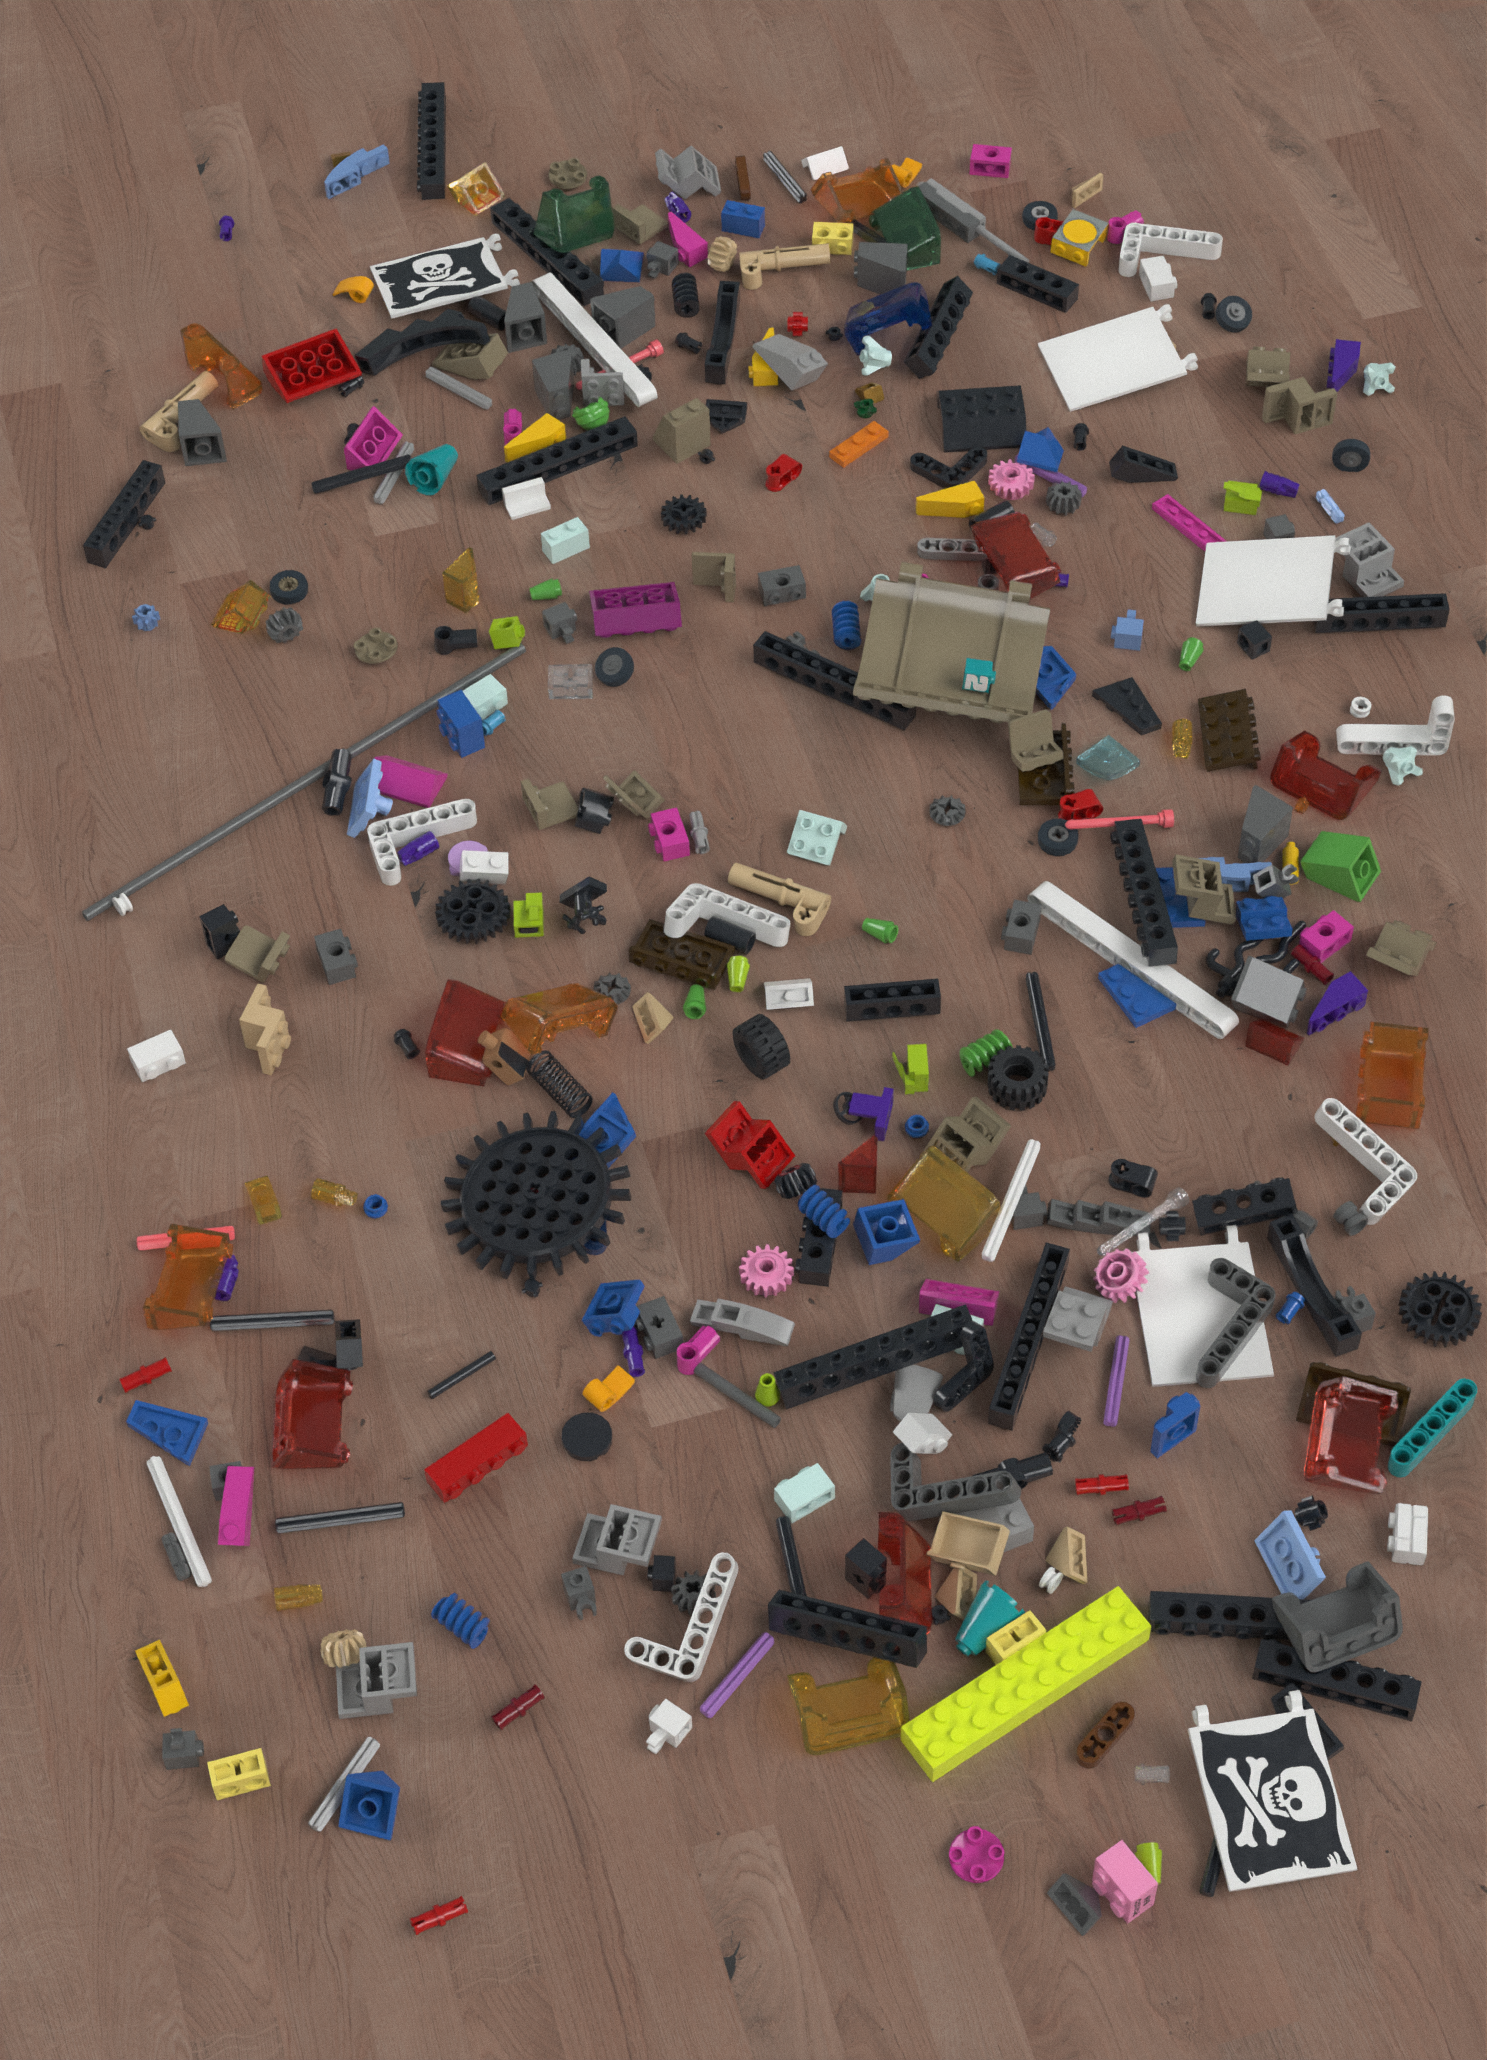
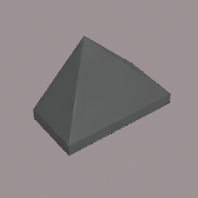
M1066 1873L1062 1874L1047 1892L1049 1897L1082 1936L1086 1935L1102 1917L1099 1896L1096 1890Z

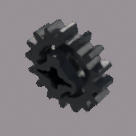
M680 494V498L677 499L673 496L672 501L666 500V506L661 507L663 526H668L669 531L675 529L676 534H679L680 531H684V534H687L688 530L694 533L696 532V527L701 529L702 523H706L707 510L704 508V502L699 503L698 497L691 499V495H688L687 498H684L683 494Z

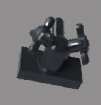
M589 876L559 895V903L574 909L575 915L572 919L566 914L562 916V919L567 922L569 929L577 930L580 934H584L586 931L579 924L582 920L586 919L592 920L594 926L606 924L607 919L605 916L599 914L600 911L604 910V906L593 907L592 901L607 892V884Z

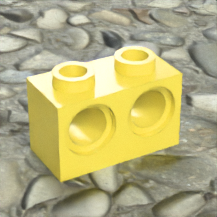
M814 222L812 245L829 243L830 254L852 255L853 224Z
M1029 1610L987 1637L986 1653L997 1665L1045 1634L1046 1629Z
M261 1748L207 1762L212 1788L217 1800L271 1786L266 1761Z

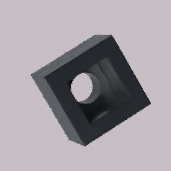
M654 1555L653 1565H648L647 1579L652 1581L653 1591L671 1592L672 1585H675V1556Z

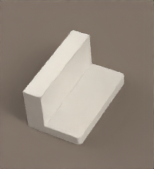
M842 146L801 160L803 168L809 167L813 180L845 171L849 168Z
M542 477L502 488L503 503L512 520L551 509L545 494V483Z
M810 978L764 982L767 1010L814 1006L813 988Z

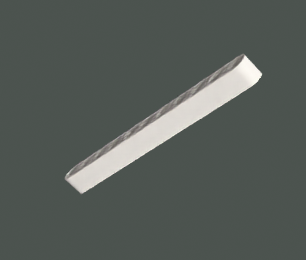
M549 272L532 280L537 296L605 372L623 373L624 393L637 407L657 399L654 385L552 273Z
M1044 881L1028 895V902L1042 905V915L1114 966L1120 964L1177 1004L1176 1010L1216 1038L1223 1039L1239 1024V1018L1234 1011L1170 966L1149 967L1146 957H1142L1139 944L1052 883Z

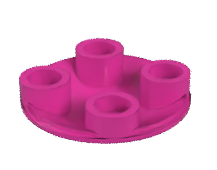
M973 1826L955 1837L949 1849V1862L953 1871L961 1879L971 1883L987 1882L993 1879L1002 1869L1004 1848L994 1834L978 1826Z

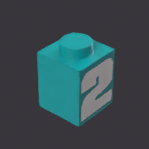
M966 658L962 689L989 693L990 684H994L996 678V671H992L993 662Z

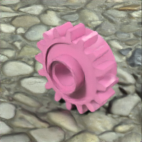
M1011 459L1008 460V463L1000 461V466L994 464L993 470L990 469L988 485H990V490L994 491L996 496L1006 500L1021 499L1029 494V490H1033L1035 477L1032 474L1033 469H1027V465H1020L1017 461L1012 463Z
M766 1244L764 1250L756 1246L755 1253L748 1250L747 1258L742 1257L741 1266H739L741 1283H746V1290H752L755 1296L758 1294L764 1297L770 1295L777 1296V1293L780 1291H786V1284H792V1276H794L792 1258L787 1259L786 1251L780 1254L778 1246L774 1250H770L769 1244Z
M1127 1248L1124 1251L1116 1249L1115 1252H1108L1103 1259L1099 1260L1098 1267L1094 1269L1096 1276L1093 1280L1097 1284L1095 1286L1105 1299H1111L1114 1303H1117L1119 1298L1125 1303L1128 1296L1135 1299V1292L1143 1291L1141 1284L1148 1282L1144 1277L1149 1274L1145 1267L1147 1265L1137 1252L1131 1253Z

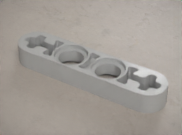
M923 538L917 544V553L923 559L983 561L988 557L1000 556L1001 546L998 542L992 540ZM951 547L954 550L947 552L944 551L943 548ZM973 548L975 551L969 553L966 552L965 549Z

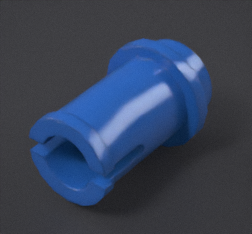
M1297 1292L1288 1294L1286 1302L1279 1312L1276 1313V1318L1283 1324H1290L1297 1311L1304 1307V1297Z

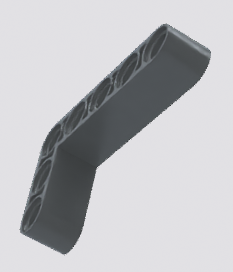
M1216 1258L1211 1262L1208 1283L1211 1287L1241 1306L1198 1363L1196 1381L1204 1388H1212L1217 1385L1271 1313L1276 1296L1274 1288L1225 1258ZM1216 1272H1221L1225 1275H1218ZM1237 1285H1243L1246 1288H1239ZM1259 1298H1264L1267 1301H1261ZM1245 1316H1251L1254 1319H1247ZM1231 1334H1237L1240 1337H1233ZM1218 1352H1224L1227 1355L1221 1356L1218 1354ZM1209 1370L1212 1371L1213 1374H1207L1204 1371Z
M904 1443L895 1445L891 1450V1503L905 1521L941 1516L942 1511L956 1514L1012 1504L1021 1496V1487L1007 1471L922 1485L921 1460L916 1453H912Z

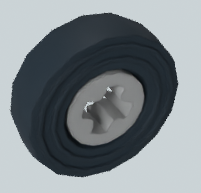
M1033 201L1027 204L1022 214L1024 225L1034 231L1038 218L1058 219L1056 207L1047 201Z

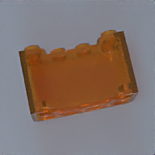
M1370 1021L1369 1030H1364L1363 1042L1360 1047L1359 1059H1364V1062L1359 1065L1358 1078H1362V1084L1359 1083L1357 1089L1359 1103H1357L1356 1117L1360 1118L1363 1123L1411 1129L1420 1128L1425 1108L1423 1078L1426 1057L1425 1045L1426 1040L1428 1041L1429 1028Z

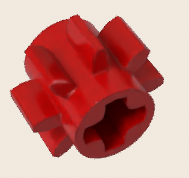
M793 312V316H788L787 331L793 332V336H803V332H808V316H803V312Z

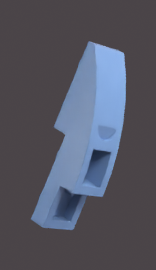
M384 144L368 152L362 148L345 158L331 171L324 181L326 197L330 199L361 184V177L390 164L388 148Z
M1224 857L1199 858L1220 862L1222 883L1232 885L1233 892H1248L1249 885L1255 884L1253 875L1272 865L1271 862L1225 864Z

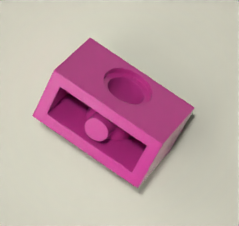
M973 144L970 158V175L1008 178L1012 148Z
M677 807L651 813V823H648L650 836H655V850L657 854L661 853L663 862L690 856L689 840Z
M1333 910L1328 915H1322L1310 928L1306 927L1299 936V944L1310 954L1320 958L1322 963L1351 941L1354 926Z

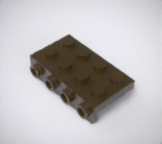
M1246 689L1198 698L1204 760L1207 772L1252 763L1253 769H1258L1257 761H1261L1259 747H1255V744L1259 743L1257 731L1253 730V727L1257 726L1255 714H1251V710H1255L1253 697H1248Z
M1061 723V730H1053L1054 742L1063 751L1064 759L1053 764L1036 767L1031 771L1022 772L1017 766L1019 805H1059L1060 799L1063 796L1074 794V782H1070V778H1073V765H1069V761H1072V748H1068L1067 745L1071 743L1070 730L1066 731V723Z
M649 919L635 946H631L628 950L629 962L638 967L649 968L657 973L667 974L681 981H688L701 985L703 988L715 990L727 968V963L735 953V946L689 931L681 937L672 938L664 933V923Z
M1311 1362L1296 1421L1394 1447L1400 1439L1411 1388L1400 1382H1389L1373 1375L1358 1374L1350 1369L1331 1367L1323 1362Z

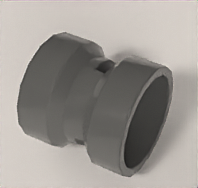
M1352 1201L1341 1205L1333 1215V1218L1339 1224L1344 1225V1230L1350 1236L1358 1234L1368 1223V1219L1363 1213H1358L1357 1207Z

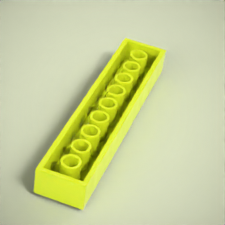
M1117 1586L901 1727V1742L929 1779L934 1782L1147 1642L1150 1637L1151 1625L1122 1589Z

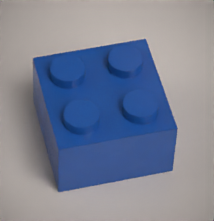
M459 690L438 699L439 709L436 712L441 722L438 725L443 737L447 736L451 749L457 751L460 757L463 758L485 748L482 718L463 691Z

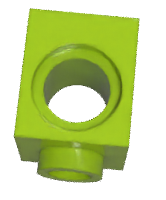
M518 616L493 619L489 634L494 649L520 646L522 638L525 636V629L520 624Z

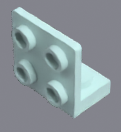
M799 810L787 853L829 866L840 833L845 834L847 825L838 820Z

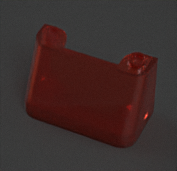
M1015 512L973 524L971 530L975 544L980 551L982 550L987 555L1008 591L1010 580L1032 584L1031 599L1061 582L1059 577L1061 569L1056 561L1052 563L1029 527L1031 523L1025 513Z
M1304 730L1281 745L1270 775L1271 783L1277 789L1332 818L1344 820L1353 813L1375 786L1382 770L1373 765L1366 764L1358 769L1356 775L1319 757L1318 754L1321 747L1319 739Z
M448 979L425 1049L429 1078L484 1087L486 1079L491 1077L492 1071L483 1063L482 1058L485 1047L478 1043V1038L484 1031H488L491 1034L496 1032L499 1024L503 1025L504 1021L509 1020L510 1007H507V1003L463 982Z
M296 1359L291 1360L279 1377L275 1390L271 1450L272 1468L282 1470L341 1468L343 1464L348 1462L350 1449L347 1448L345 1442H341L342 1403L347 1396L351 1395L353 1390V1381H350L351 1371Z
M1344 1376L1322 1382L1315 1396L1304 1469L1306 1482L1376 1495L1382 1494L1387 1478L1382 1469L1376 1468L1383 1420L1390 1418L1397 1410V1392Z
M879 1512L878 1551L884 1552L890 1557L891 1565H900L901 1584L887 1585L880 1591L879 1615L927 1626L928 1634L932 1626L931 1558L927 1555V1552L931 1549L930 1544L900 1514Z

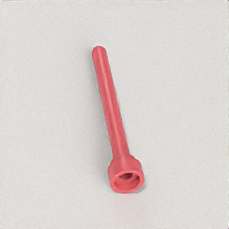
M655 339L648 343L646 349L628 358L633 363H636L649 356L656 358L662 355L664 350L659 340ZM603 369V370H601V371H599V372H597V373H606V372H605V370ZM582 380L575 385L578 390L582 389Z
M1172 809L1158 812L1157 815L1068 820L1065 826L1067 829L1114 827V821L1142 819L1143 825L1158 824V826L1163 828H1171L1174 826V813Z

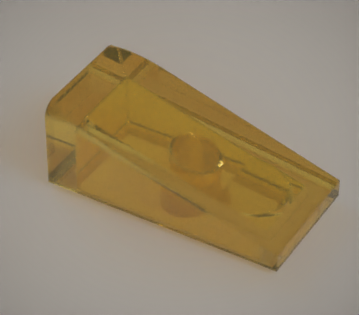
M268 1176L244 1183L260 1225L282 1217L279 1203Z

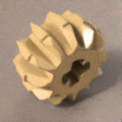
M722 236L714 240L708 254V264L710 267L723 272L730 269L734 259H736L737 244L735 241Z
M346 1629L328 1634V1636L322 1639L320 1650L324 1664L329 1665V1667L338 1666L339 1668L349 1666L350 1664H357L360 1660L359 1648L366 1647V1642L363 1634L355 1629L350 1631Z

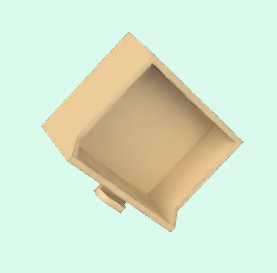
M942 1511L931 1549L927 1552V1555L934 1561L948 1564L955 1569L965 1570L967 1568L996 1576L1010 1530L1001 1524Z

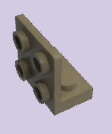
M619 204L612 207L614 226L639 244H642L668 227L666 220L644 205L638 206L631 212Z
M692 552L693 584L721 586V593H725V602H734L736 589L735 554Z
M529 778L520 781L522 799L539 830L576 817L578 806L564 782L538 790V787L533 786Z

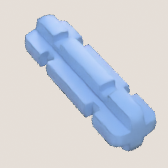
M1325 489L1317 491L1316 499L1319 503H1322L1321 506L1334 523L1343 522L1345 515L1331 496H1329L1328 492Z

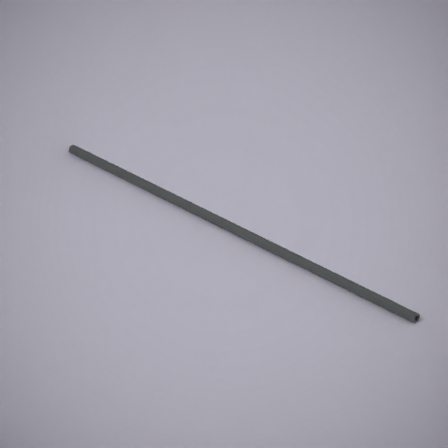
M520 643L519 647H512L346 750L350 751L353 759L438 706V699L456 691L465 690L526 652L524 645ZM330 760L83 910L84 918L87 921L91 920L114 906L112 898H119L121 893H124L127 897L319 780L329 770Z

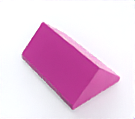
M375 406L371 407L344 447L347 470L352 471L386 461L403 436Z
M388 755L376 756L374 758L382 762L380 771L383 772V775L378 784L380 794L425 808H430L448 777L447 773Z
M925 1279L919 1294V1313L932 1315L936 1304L951 1309L966 1304L970 1315L984 1319V1325L993 1326L1000 1291Z

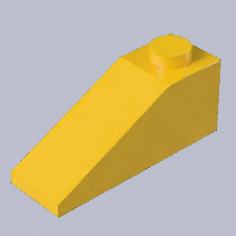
M774 327L768 329L762 340L774 336ZM755 351L752 356V366H748L749 378H753V386L778 385V375Z
M546 413L504 446L505 462L508 463L566 440L565 424Z
M974 480L916 497V514L966 518L984 512L985 497Z
M155 1641L135 1650L163 1716L177 1713L189 1706L180 1681L161 1641Z

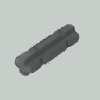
M171 1532L163 1535L161 1540L179 1581L188 1579L191 1573L175 1534Z

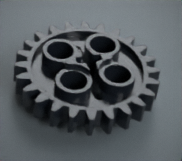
M468 879L465 885L462 881H459V887L450 885L451 892L444 890V897H438L439 903L436 904L435 911L438 927L442 928V933L448 932L449 939L456 936L457 942H460L464 938L466 944L470 942V939H474L475 944H478L479 938L487 942L488 935L495 938V931L502 933V926L508 925L507 919H510L511 911L508 896L504 895L503 889L498 890L497 884L490 887L489 880L481 884L480 879H477L476 883H472L471 879Z
M1433 1271V1275L1430 1278L1426 1273H1423L1422 1280L1415 1276L1413 1283L1408 1282L1406 1289L1402 1290L1398 1306H1400L1398 1315L1402 1316L1401 1323L1408 1324L1406 1331L1415 1330L1414 1338L1423 1336L1424 1344L1429 1339L1433 1340L1434 1347L1437 1346L1438 1341L1442 1342L1444 1348L1447 1347L1448 1341H1451L1454 1346H1457L1459 1339L1466 1342L1467 1336H1473L1475 1329H1478L1479 1320L1482 1312H1480L1482 1304L1477 1302L1479 1295H1471L1473 1291L1472 1286L1464 1287L1466 1280L1458 1283L1456 1282L1457 1275H1453L1449 1279L1447 1278V1273L1444 1272L1442 1277H1438L1436 1271ZM1449 1293L1436 1324L1432 1326L1431 1323L1439 1309L1444 1294Z

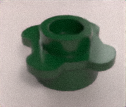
M863 399L854 402V407L857 408V415L866 419L875 414L877 408L873 405L874 401L872 399Z

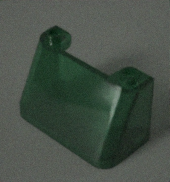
M599 175L590 179L589 186L592 188L590 190L570 196L564 194L560 189L543 192L534 235L559 252H569L612 238L615 227L609 182Z
M919 186L908 188L871 212L869 216L870 227H873L875 231L881 230L886 243L907 244V271L940 264V230Z

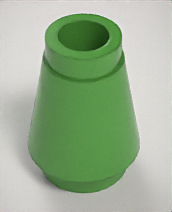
M551 578L530 588L532 600L558 599V596H562V589L559 579L553 580Z
M1190 637L1183 642L1179 663L1180 669L1184 671L1191 670L1204 651L1202 641Z
M866 918L862 925L863 931L883 943L894 942L898 935V926L894 925L893 921Z
M692 985L683 1005L685 1015L690 1019H699L706 1012L704 988L701 985Z

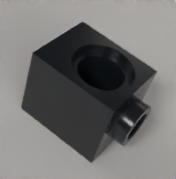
M1257 620L1239 628L1237 644L1252 660L1270 652L1272 636Z

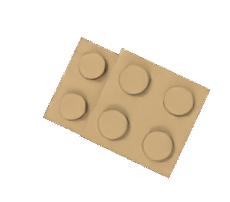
M257 984L239 1021L245 1047L258 1051L262 1072L272 1075L275 1067H279L284 1049H287L290 1045L291 1036L288 1033V1022L285 1019L284 1011L271 1008V997L268 995L267 986Z

